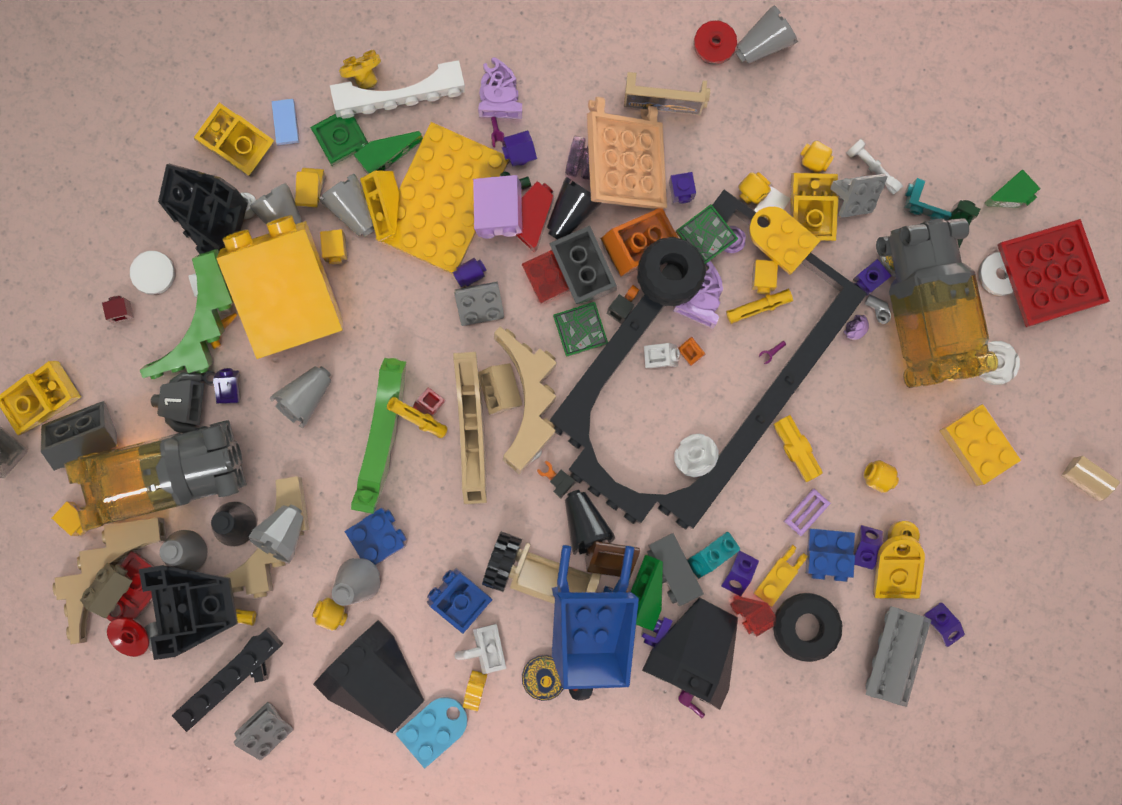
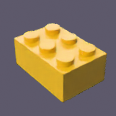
M983 404L972 408L939 430L976 486L985 485L1021 461Z

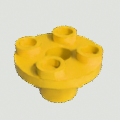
M369 50L359 58H355V56L343 60L344 65L340 67L339 73L343 78L354 77L358 88L370 89L377 84L373 68L380 64L381 58L379 54H376L375 50Z

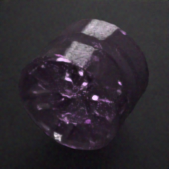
M574 135L565 175L577 177L579 170L582 169L581 179L590 181L588 146L587 148L585 147L586 139Z

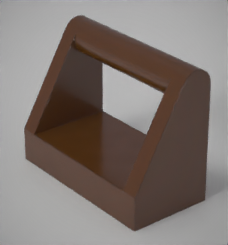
M595 541L585 555L587 572L621 577L624 556L603 552L624 555L625 545ZM634 547L630 578L640 554V548Z

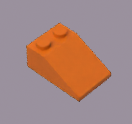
M658 208L612 228L600 239L622 277L637 270L640 258L649 245L662 238H678L664 210Z

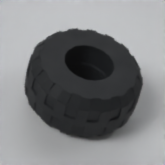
M676 237L662 238L649 245L642 254L637 268V279L643 293L653 302L663 306H679L690 301L699 292L705 280L706 267L703 256L688 241ZM666 263L676 265L682 272L683 278L674 281L667 279L661 273L660 265Z
M812 593L794 595L786 599L775 613L773 621L775 640L788 656L796 660L813 662L824 659L835 651L842 637L843 625L838 610L830 601L820 595ZM810 613L819 622V632L812 640L802 641L796 634V622L802 615Z

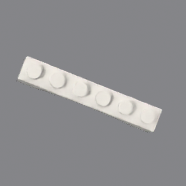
M457 60L438 64V69L428 78L398 90H366L352 86L351 81L330 85L336 116L346 119L353 117L357 113L371 114L377 109L382 108L392 110L397 105L402 104L412 106L423 100L431 102L443 96L457 97L465 92V84L460 62Z

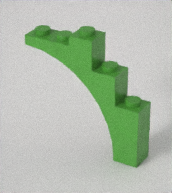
M218 249L196 255L192 258L197 276L198 295L191 325L182 341L172 351L162 358L144 365L140 369L142 378L150 376L151 379L163 376L165 371L171 370L174 373L183 370L185 367L188 374L192 372L201 374L209 370L208 367L213 363V359L205 340H207V343H211L220 339L225 330L217 308L219 311L229 309L234 302L216 259L219 254Z

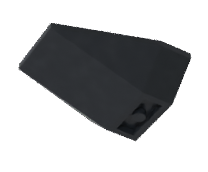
M698 598L654 646L642 671L661 681L670 683L720 710L730 687L738 617L702 598Z

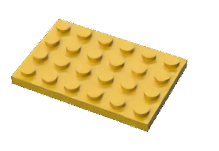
M431 122L399 188L396 234L379 242L453 274L452 272L457 270L456 267L461 265L476 233L474 230L473 179L500 177V174L505 171L510 160H505L503 153Z

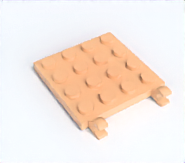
M595 97V101L589 100L588 108L591 112L587 113L591 201L651 209L667 208L663 125L661 122H657V107L648 106V110L641 109L642 119L605 113V99L602 97Z

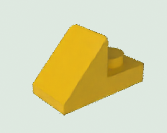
M302 168L301 172H297L296 206L318 207L325 176L324 169Z

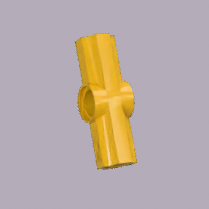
M791 415L774 423V429L784 444L785 453L790 461L795 463L805 483L823 474L822 469L812 454L813 450L809 441L803 434L801 435Z

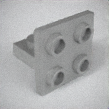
M877 174L833 181L830 189L844 200L839 216L843 218L872 213L876 208V203L884 189L888 176Z
M498 281L455 289L454 294L462 326L504 318Z
M267 702L234 733L237 738L234 744L256 759L262 760L293 731V728L283 721L274 706Z

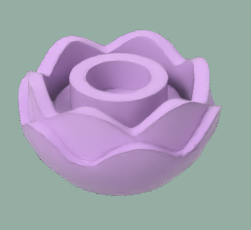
M729 226L738 237V240L724 251L727 253H737L744 248L746 236L744 231L736 226Z
M855 315L854 320L846 324L844 333L847 335V338L852 340L861 339L869 329L868 319L865 315Z

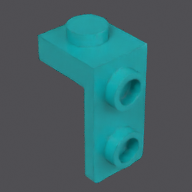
M917 178L912 184H908L905 191L907 200L904 208L910 209V213L915 215L924 214L930 216L931 220L944 219L947 221L951 217V212L919 201L925 180Z
M726 532L703 550L692 555L687 561L693 573L699 579L740 551V547L731 534Z

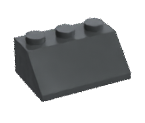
M590 226L549 243L576 304L598 299L617 290L615 280Z
M104 401L41 425V453L54 471L68 467L77 461L88 459L100 452L109 451L117 446L116 430Z

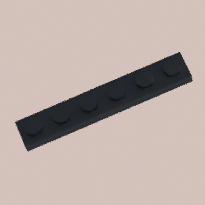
M268 627L171 716L187 732L283 645V642Z

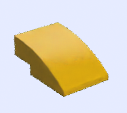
M220 102L194 136L195 141L248 176H250L274 142L272 138L240 115H236Z
M791 173V216L819 240L836 241L838 196L830 188L833 181L838 180V174Z
M48 361L34 373L26 374L1 393L0 408L19 436L57 415L80 399L81 396L59 361Z

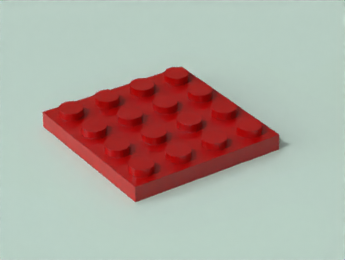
M1081 219L997 244L1026 327L1110 302Z

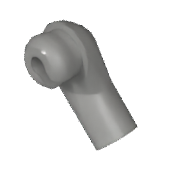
M869 294L865 304L875 309L879 323H888L891 319L888 303Z

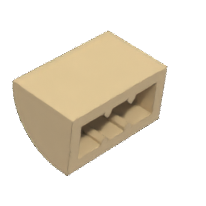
M511 363L490 366L479 372L480 384L489 415L522 406Z
M1084 456L1074 457L1061 475L1097 501L1107 498L1120 484L1119 480Z

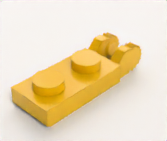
M793 544L782 558L779 557L753 592L770 607L775 604L808 557L803 553L798 557L793 566L786 561L796 550Z

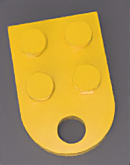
M765 207L759 210L753 216L749 225V235L752 242L789 275L795 271L820 242L817 237L789 213L779 207ZM759 217H766L769 220V226L765 228L760 227L757 219Z
M899 535L888 539L882 544L877 556L873 589L874 598L920 599L925 553L921 544L915 538ZM901 544L908 545L907 549L904 551L897 550L898 546Z

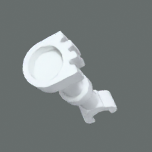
M860 139L846 153L850 158L858 155L869 166L868 169L871 172L874 171L876 174L887 175L885 186L894 195L903 185L897 179L890 176L880 166L881 162L879 160L876 161L864 149L866 143Z

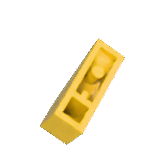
M373 171L360 178L377 240L382 241L396 234L399 190L393 171Z

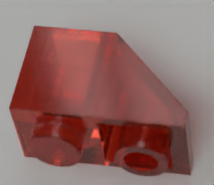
M737 595L730 597L732 600L730 606L736 615L741 614L744 619L742 625L748 634L752 633L757 637L776 625V616L768 603Z

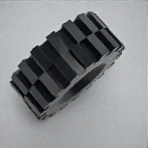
M502 531L500 532L483 578V586L504 592L522 543L521 538Z

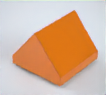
M690 337L678 348L690 366L706 355L693 337Z

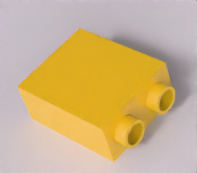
M292 215L267 223L266 226L269 233L253 239L249 230L239 231L223 238L226 248L220 249L216 258L256 359L343 331V319L307 222L295 224Z

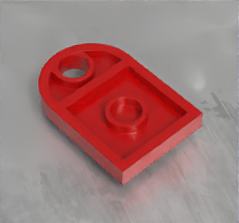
M131 551L121 564L122 567L128 570L127 575L131 578L132 583L128 591L117 602L121 608L120 614L113 616L110 612L106 619L111 622L120 617L132 620L137 619L152 601L151 591H142L139 569L154 566L135 551Z

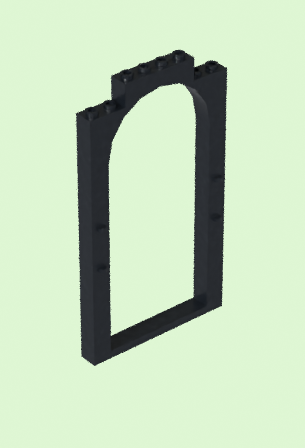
M725 189L712 204L726 223L735 214L750 225L753 216L756 214L755 211ZM763 217L757 219L760 227L765 228L769 226V221ZM810 252L802 264L840 292L720 452L716 465L712 470L700 476L689 487L666 495L638 493L615 482L598 463L589 438L590 413L601 390L664 308L663 305L653 302L644 294L549 420L555 426L553 428L556 430L555 433L560 436L564 433L570 438L568 442L577 449L580 447L584 448L569 468L571 472L570 477L579 484L583 481L590 487L587 490L596 497H599L600 494L607 499L606 504L615 511L619 508L625 512L623 517L632 524H635L636 521L639 524L642 523L657 503L659 505L657 509L666 516L672 514L676 517V523L685 530L688 527L694 529L867 293ZM670 263L661 272L663 276L673 281L683 278L680 269Z

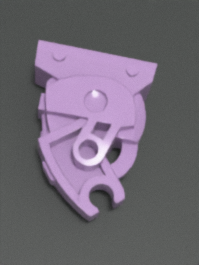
M493 57L491 62L495 65L494 68H488L487 63L483 64L485 74L482 77L479 92L481 100L478 108L479 117L522 119V103L517 102L516 77L510 68Z
M709 261L706 264L708 270L704 277L705 280L699 292L687 303L676 306L673 311L714 328L719 319L715 311L720 305L719 297L723 291L721 276H719L712 262Z

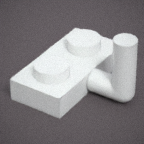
M497 624L473 629L477 648L457 651L454 655L457 660L479 657L482 674L506 669Z

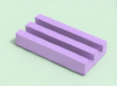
M813 488L783 522L789 525L799 536H802L831 503ZM815 495L817 498H816V499L811 503V505L802 513V515L793 523L791 520L799 513V511H800V510L808 503V501ZM820 501L823 502V505L806 522V524L801 529H799L798 525L806 518V516L815 508V506Z

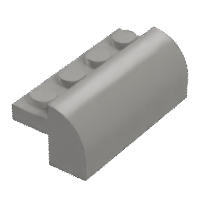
M891 606L885 615L884 631L878 639L879 648L877 655L874 656L872 661L871 677L866 682V695L907 707L931 619Z

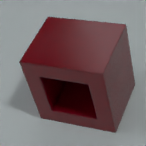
M113 296L108 298L109 301L102 302L107 321L115 323L134 318L131 303L126 298Z

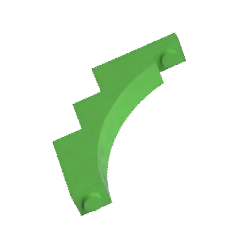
M384 358L379 369L372 424L358 476L357 490L351 502V510L374 514L389 473L390 452L395 442L398 415L387 410V404L392 397H396L403 402L406 362L396 358Z

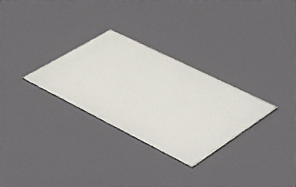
M770 186V193L764 200L759 202L754 211L757 213L765 207H779L784 210L790 198Z

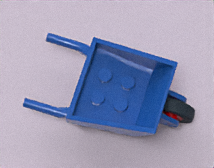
M568 545L562 546L557 587L552 588L553 596L555 597L552 658L563 689H569L571 697L575 700L589 699L593 688H622L630 686L639 598L632 592H626L634 554V547L625 546L621 578L618 580L615 588L605 586L603 592H569L567 574L572 547Z

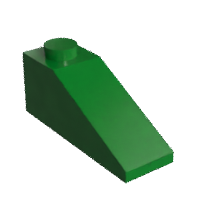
M419 131L370 141L368 144L360 145L356 149L354 156L367 174L373 171H385L420 144L423 137Z
M645 555L631 592L639 598L636 625L654 631L662 610L663 561Z

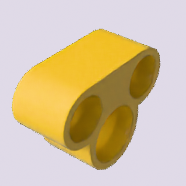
M472 670L462 708L478 712L487 674Z

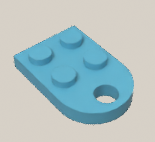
M441 697L435 699L396 733V736L424 769L455 743L466 730L468 722L466 710L462 708L463 705L453 698ZM457 707L460 711L459 717L457 719H450L447 715L448 708Z

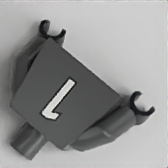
M207 371L204 375L200 373L188 374V372L178 374L169 383L161 385L160 394H154L151 397L152 407L158 408V416L164 417L165 423L176 432L187 433L207 428L208 426L196 427V425H200L204 383H201V381H205L209 386H214V381H208L207 378L210 375L215 376V372Z

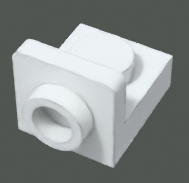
M664 343L644 346L645 368L678 367L680 351L677 345Z

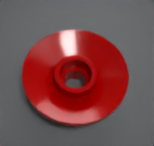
M120 617L114 619L108 625L107 637L117 651L131 657L140 656L147 651L149 637L145 629L138 622Z

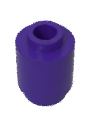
M472 258L456 267L457 270L452 273L460 287L465 285L468 287L485 277L483 272L487 270L481 259L476 261L475 258Z

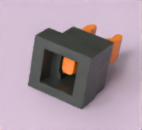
M632 285L624 297L619 294L609 306L606 314L622 324L634 307L632 301L640 289Z
M545 461V464L549 467L548 472L543 473L539 469L537 472L540 476L551 480L550 483L556 487L553 492L561 499L576 482L562 469L556 474L553 471L552 465Z

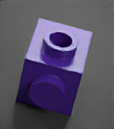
M528 130L503 138L505 146L502 147L505 160H510L512 167L516 165L521 166L537 159L534 144Z
M693 172L670 176L669 186L672 202L684 204L694 200L696 188Z
M877 259L853 280L854 284L866 292V296H868L888 280L891 275Z

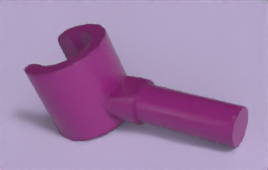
M492 117V146L495 148L496 141H501L502 146H504V133L499 131L496 117Z
M780 342L769 351H762L759 357L764 353L770 356V359L764 364L770 363L772 356L786 346V342Z
M682 690L678 698L679 702L693 710L702 719L705 714L696 705L691 703L694 696Z

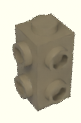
M106 563L98 571L90 587L83 592L80 601L85 608L106 619L132 583L131 578L127 575L128 570L119 564L113 566Z

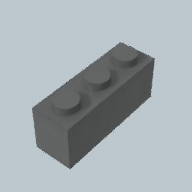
M674 533L648 545L650 549L646 551L648 556L663 561L662 584L667 583L670 589L667 591V594L672 604L677 603L678 606H682L704 595Z

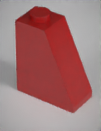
M538 181L521 198L522 233L515 235L534 253L538 249L554 202L553 190L546 183L542 185Z

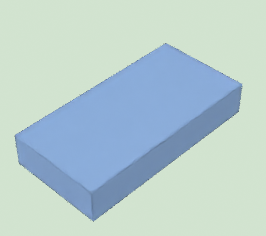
M294 99L271 101L276 144L299 143Z

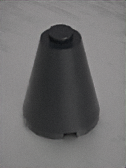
M568 177L563 181L547 228L550 229L548 234L557 240L571 234L602 203L591 201V192L574 181L569 184L571 179Z
M575 490L567 494L568 498L565 499L573 554L576 555L578 551L580 555L586 554L595 541L604 542L608 540V543L615 540L614 533L586 492Z
M228 502L216 510L211 520V527L214 536L222 544L240 546L250 540L249 535L257 527V520L251 508L246 504Z

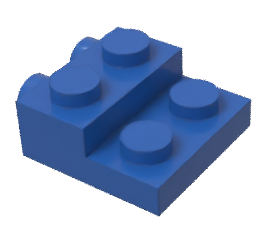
M380 508L374 514H370L359 523L344 531L360 559H368L374 565L406 547L404 542L407 538L401 529L397 530L393 522L396 520L389 509L385 511L384 508Z
M809 529L808 557L806 559L805 573L812 574V579L825 580V575L834 576V581L847 582L848 577L853 578L855 533Z
M455 568L454 571L449 570L442 578L444 582L439 588L434 587L429 592L427 604L464 634L493 599Z

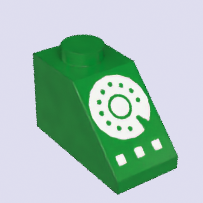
M1022 169L991 196L985 204L987 206L1019 208L1024 203L1028 206L1037 198L1035 193L1041 188Z

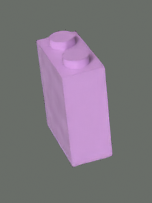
M518 176L473 179L474 230L477 235L489 239L495 235L512 237L522 233L521 182Z

